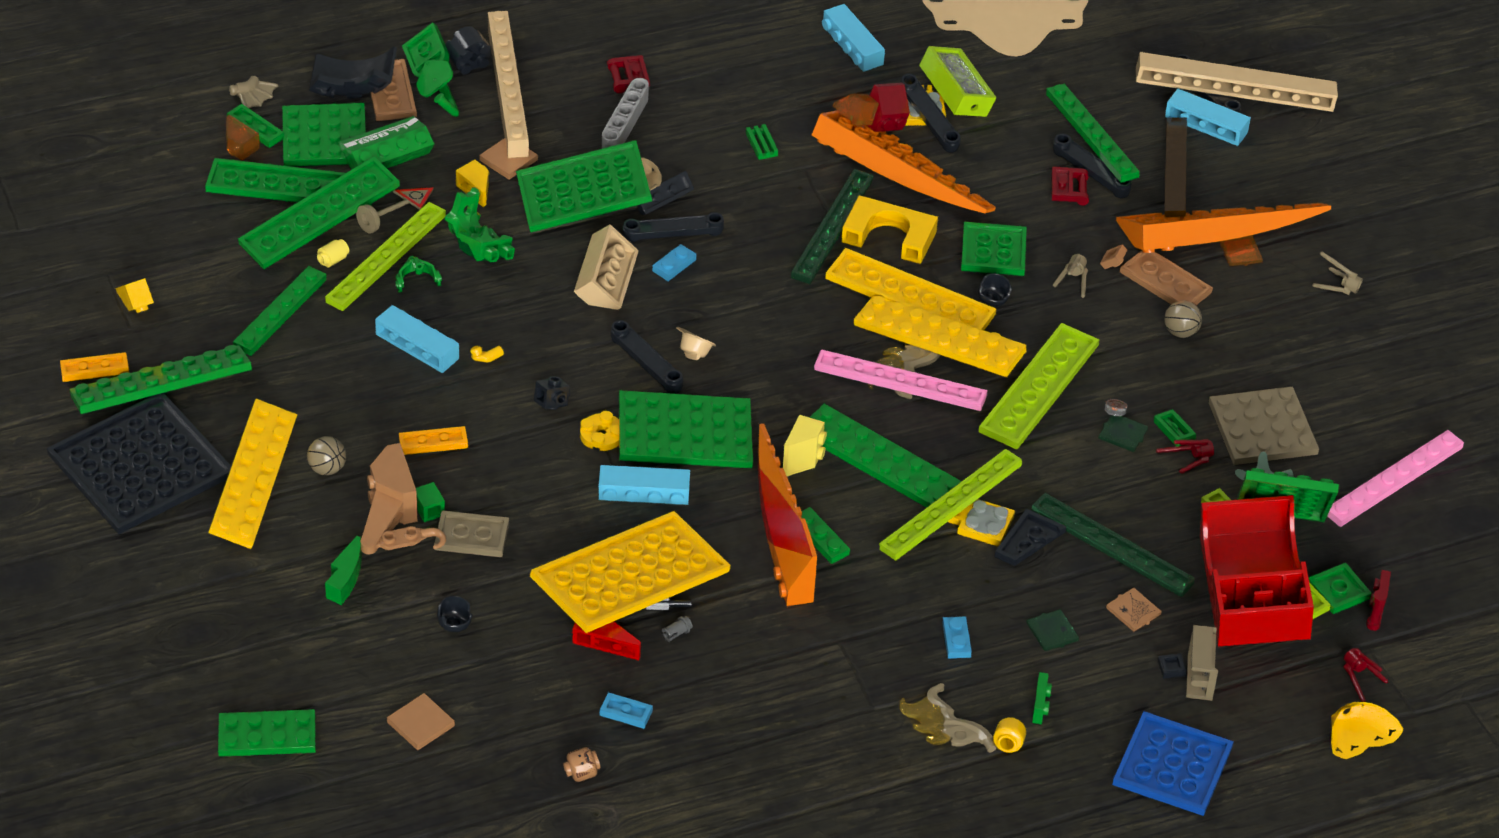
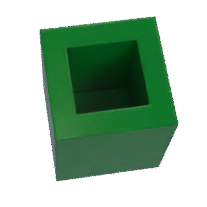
M432 482L417 487V511L422 520L427 522L441 517V512L445 511V500L435 483Z

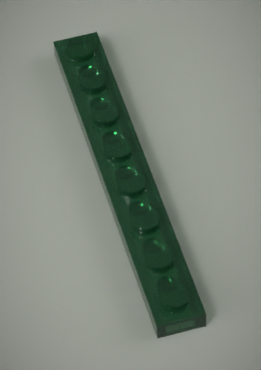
M856 169L853 170L791 272L792 279L807 284L812 283L841 235L843 226L858 196H864L873 181L872 174Z
M1044 493L1032 505L1033 512L1067 526L1066 531L1180 597H1183L1194 585L1195 578L1047 493Z

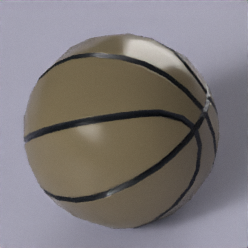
M1181 300L1175 302L1166 310L1164 317L1165 326L1176 337H1190L1200 329L1202 313L1190 301Z
M331 436L317 438L308 448V464L320 475L329 476L340 471L346 462L345 447L338 439Z

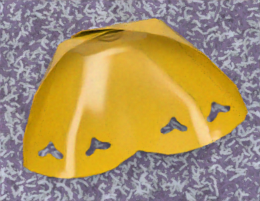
M1352 702L1341 707L1331 716L1332 751L1334 755L1343 759L1357 756L1368 747L1384 746L1393 743L1403 732V727L1398 719L1386 709L1372 703ZM1351 707L1350 711L1347 714H1343V711L1345 709ZM1389 729L1396 730L1395 732H1392L1391 736H1389ZM1377 736L1383 738V739H1378V740H1376V741L1374 740V739H1376ZM1351 745L1359 746L1351 751Z

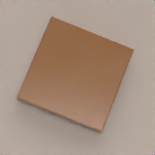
M505 138L479 155L481 162L509 180L517 175L516 171L526 169L538 160V155L530 149L529 157L508 158Z
M425 693L387 717V723L417 750L455 726L454 720Z

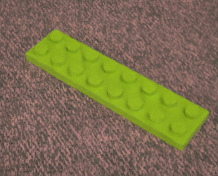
M1061 323L981 423L979 433L1014 449H1018L1099 346V339Z

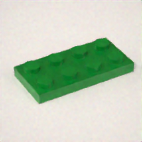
M315 709L219 713V757L316 753Z

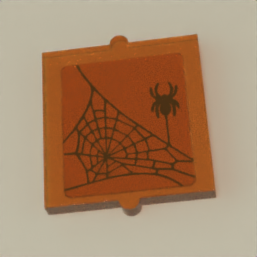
M1253 235L1219 241L1229 266H1247L1248 264L1263 262Z

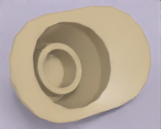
M676 327L682 332L680 347L689 359L698 360L700 357L704 358L711 347L716 346V344L683 328Z

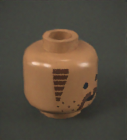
M588 747L569 752L567 754V762L563 763L567 777L572 775L576 782L595 777L597 770L600 769V763L595 750L591 751Z

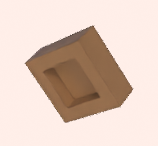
M1122 244L1107 250L1100 264L1104 269L1119 266L1124 261L1123 258L1127 249Z

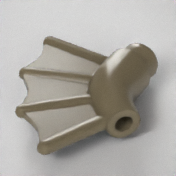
M251 76L245 82L230 85L229 92L232 96H239L241 103L248 108L261 107L265 100L273 98V90L278 87V84L259 81L256 76Z

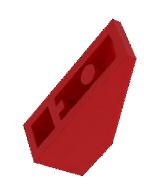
M614 621L588 633L576 622L573 626L574 644L635 660L640 659L641 642Z

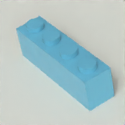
M845 4L824 10L823 28L830 33L834 41L843 48V51L852 58L855 65H858L863 72L884 65L885 49Z
M1177 89L1168 100L1165 114L1166 118L1187 117L1188 127L1236 146L1247 135L1251 117L1180 89Z
M393 305L375 319L376 335L441 373L459 359V343Z
M600 466L599 500L688 505L690 470Z

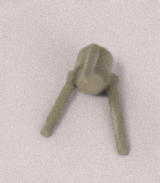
M1320 252L1322 257L1346 273L1344 274L1332 267L1329 268V271L1343 278L1341 285L1344 288L1313 283L1312 286L1343 292L1347 295L1350 292L1356 294L1363 278L1324 252Z
M1080 254L1073 255L1069 264H1066L1064 270L1053 283V286L1056 287L1067 272L1068 275L1073 276L1081 274V297L1084 298L1086 275L1088 273V269L1085 268L1087 264L1086 258Z

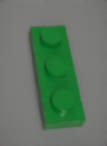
M243 104L227 113V120L268 148L283 140V131Z
M811 507L802 511L801 518H805L813 545L831 564L850 555V548Z

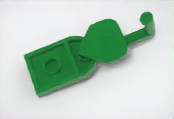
M432 22L403 44L402 48L413 74L419 78L416 84L419 93L423 97H429L439 90L440 94L434 98V102L438 103L450 115L457 117L459 116V110L447 84L453 77V70L449 63V53L437 25Z

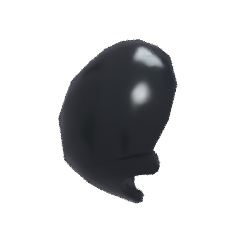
M996 273L984 276L979 285L978 295L980 300L986 305L999 307L1007 302L1012 287L1009 280L1003 275Z
M459 596L443 598L437 610V619L444 630L460 632L467 629L471 623L473 614L470 612V603Z

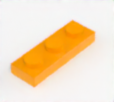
M126 352L60 360L63 382L115 376L125 372L129 373Z
M465 426L399 433V443L404 455L468 448Z

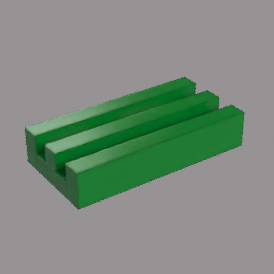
M762 124L761 128L758 125L754 126V129L746 127V135L758 160L778 156V149L766 124ZM754 135H757L765 153H762Z
M1173 409L1154 416V423L1173 443L1175 440H1196V433Z

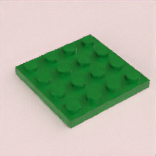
M364 103L282 106L284 166L348 164L339 142L366 133Z

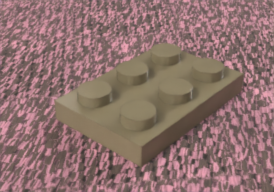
M442 511L438 529L446 535V543L441 548L434 550L503 557L509 528V518ZM436 537L434 545L440 542L438 537Z

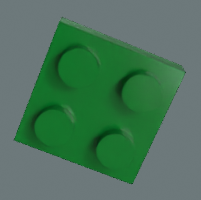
M1346 563L1309 577L1311 585L1331 604L1330 612L1332 614L1371 598V591Z

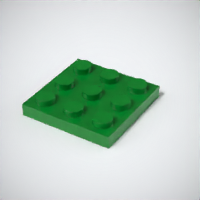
M964 222L961 271L1024 276L1027 227Z

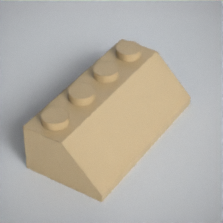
M610 224L592 234L574 292L588 305L620 309L639 250Z

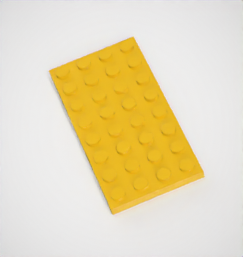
M673 511L531 570L530 577L588 633L728 573L731 565Z

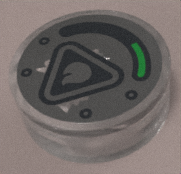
M1109 399L1106 401L1104 409L1110 415L1123 416L1126 414L1127 404L1121 400Z

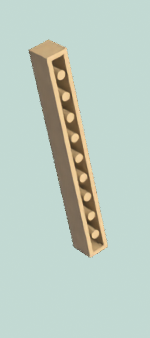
M508 11L488 12V34L492 49L491 53L508 158L529 157V139Z
M1143 52L1139 53L1136 65V82L1331 112L1334 110L1338 97L1336 81Z

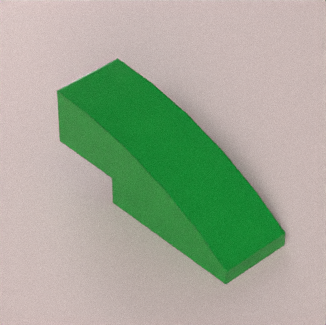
M356 536L331 564L332 576L325 582L326 598L339 605H342L352 592L360 573L362 561L361 537Z

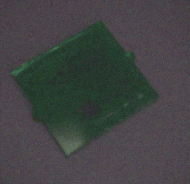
M1113 413L1108 422L1104 423V428L1098 439L1134 452L1138 444L1143 442V436L1147 432L1148 426Z
M1061 609L1047 614L1042 613L1041 616L1027 620V625L1044 651L1057 647L1063 648L1064 645L1079 641L1078 635Z

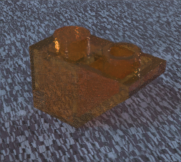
M850 94L833 103V107L839 111L840 115L847 117L853 125L858 127L872 125L879 105L868 94Z

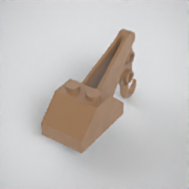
M401 444L387 445L370 465L371 475L367 476L368 486L371 491H368V497L372 505L361 538V551L365 554H373L379 547L385 550H393L414 546L425 538L433 536L440 539V542L434 545L433 548H441L446 543V535L440 529H421L410 526L393 530L399 522L402 524L417 522V495Z

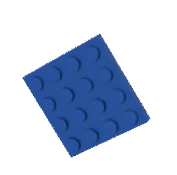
M1143 711L1112 785L1204 816L1234 741Z

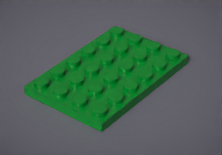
M636 140L516 171L530 232L652 201Z
M619 390V460L752 468L753 448L750 398Z
M1252 468L1251 471H1246L1237 500L1293 495L1294 518L1325 522L1338 494L1339 484H1334V481L1330 479L1315 481L1311 480L1309 476L1298 475L1295 478L1288 477V474L1284 472L1268 474L1263 469Z

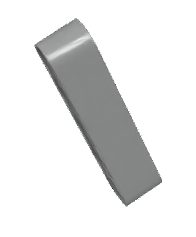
M636 78L631 81L602 132V149L625 143L648 102L649 83L646 79Z

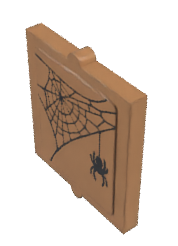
M1132 588L1123 595L1119 594L1117 599L1106 605V608L1133 632L1145 624L1149 625L1150 621L1161 615L1162 612L1135 588Z

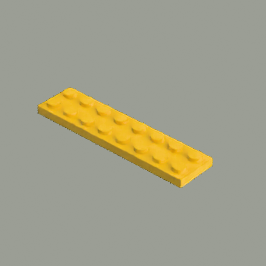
M847 248L843 250L826 272L825 279L866 296H882L887 300L900 302L905 306H912L981 330H985L996 315V308Z
M873 295L854 318V326L1004 377L1009 375L1026 352L1025 344L912 306H905L900 302L887 300L882 296Z
M255 399L208 533L249 549L252 548L297 414Z

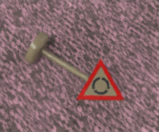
M434 187L393 190L395 194L404 200L378 212L368 204L359 206L356 216L360 227L367 233H374L380 227V216L409 203L419 210L422 209Z

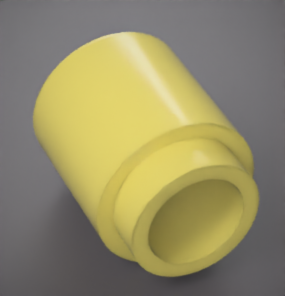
M342 239L333 240L318 249L317 259L321 265L331 267L346 258L347 254H349V247Z

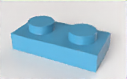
M680 244L653 265L652 271L669 281L696 261V253Z
M943 617L942 625L948 659L971 658L972 651L966 617Z
M608 692L600 708V716L644 729L652 714L653 705Z

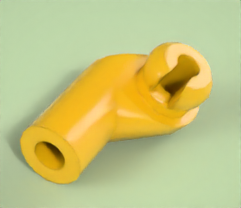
M474 346L470 350L471 358L479 362L490 363L504 355L503 349L500 346L489 351H482L480 346Z

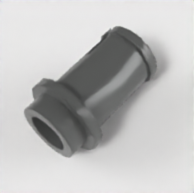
M680 616L678 621L662 629L663 636L670 642L684 632L686 634L689 633L693 625L687 616Z

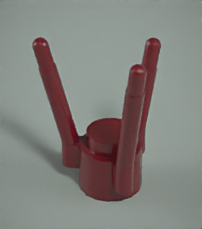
M1209 439L1175 440L1174 444L1186 446L1156 449L1157 453L1191 450L1192 455L1199 460L1180 469V473L1189 471L1202 463L1209 462V457L1214 455V446Z
M1353 648L1345 654L1344 661L1346 664L1343 668L1348 672L1361 702H1366L1353 671L1361 672L1368 668L1384 683H1388V680L1380 673L1382 668L1364 655L1358 648Z

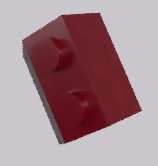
M903 83L874 84L860 120L874 132L903 130L910 114L905 85Z

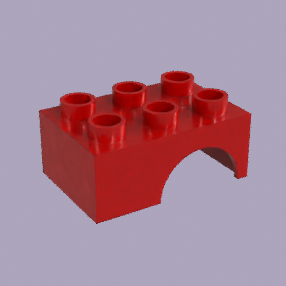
M1293 495L1202 503L1200 540L1214 625L1217 628L1218 647L1311 639L1314 605L1306 562H1301L1300 564L1297 552Z

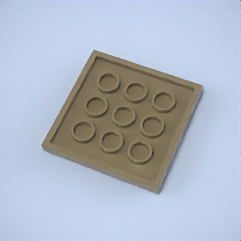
M1293 386L1210 396L1209 405L1233 465L1258 462L1261 452L1267 454L1268 461L1318 455L1319 447Z

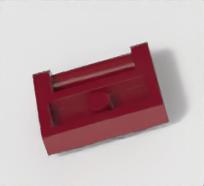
M642 55L612 58L607 61L608 69L611 71L614 80L613 88L616 93H623L627 90L631 81L636 78L646 79L650 87V80ZM620 67H624L626 80H621Z
M1052 167V201L1077 202L1079 205H1087L1089 202V195L1087 194L1088 171L1081 168ZM1073 178L1078 180L1079 192H1073Z
M1382 570L1380 579L1375 578L1374 593L1371 594L1369 607L1373 608L1371 616L1367 619L1366 623L1367 628L1372 631L1380 628L1382 613L1388 596L1391 571Z

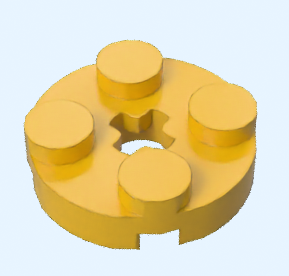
M603 411L583 419L580 427L582 443L591 449L593 447L600 448V451H608L618 447L619 419L613 416L610 411ZM604 430V431H606V433L603 434L602 432H598V431Z

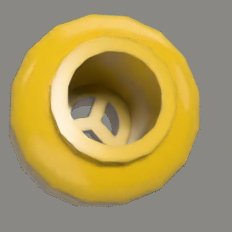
M1009 717L1002 719L997 724L993 735L996 747L1006 753L1017 752L1024 743L1026 728L1018 719Z

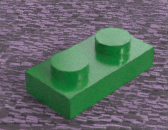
M1039 672L1032 723L1042 724L1043 715L1048 716L1050 701H1045V698H1050L1052 687L1051 683H1047L1048 673Z

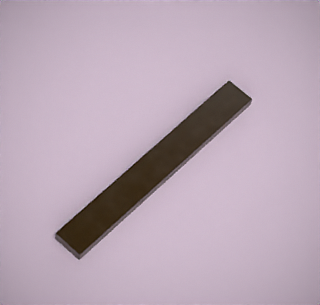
M1187 117L1167 118L1164 212L1165 217H1185Z

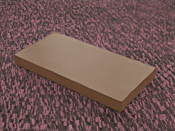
M405 59L395 60L391 83L375 94L370 92L376 121L417 117Z
M1141 250L1120 268V273L1171 305L1181 300H1187L1197 305L1209 296L1213 287L1157 252L1143 253Z

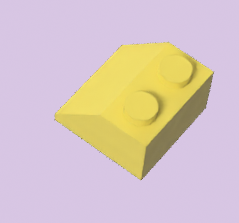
M799 415L784 445L783 469L786 476L815 468L818 460L823 459L826 450L823 444L827 436V432H824L825 422Z

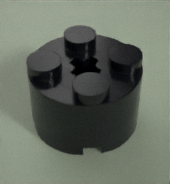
M471 26L461 28L453 34L455 37L451 41L448 39L445 45L449 58L463 75L470 73L473 69L488 66L492 49L478 29L476 30Z

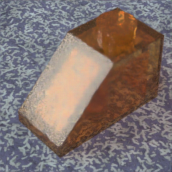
M228 115L226 120L227 151L232 156L244 160L260 149L259 133L231 115Z

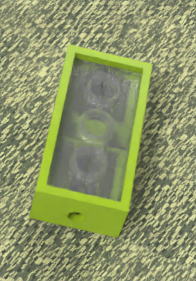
M929 46L919 66L953 114L987 117L996 100V96L961 48Z

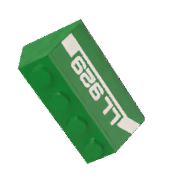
M412 116L340 141L339 145L352 170L373 156L386 168L429 154L434 146V142L427 127L416 117Z

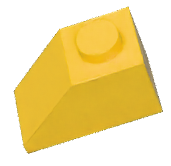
M476 160L456 170V186L465 193L470 192L473 187H476L480 192L478 203L482 207L486 206L489 171Z
M145 278L115 288L128 311L136 310V313L148 310V305L154 303Z

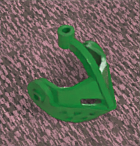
M410 256L399 270L395 281L396 289L400 293L402 288H404L403 277L410 272L415 271L418 275L423 272L430 274L437 286H441L442 278L439 271L434 268V265L418 259V257Z

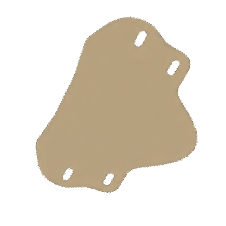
M922 0L925 6L933 13L939 28L943 30L970 31L997 52L1015 57L1033 51L1052 30L1081 27L1083 24V10L1088 3V0H943L942 2ZM1063 19H1074L1075 22H1074V23H1063L1062 20H1063ZM954 20L957 21V23L944 24V21Z

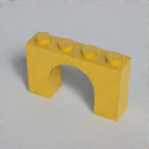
M859 195L843 226L842 242L862 248L871 230L879 226H894L907 234L902 244L901 259L921 264L937 232L938 217Z

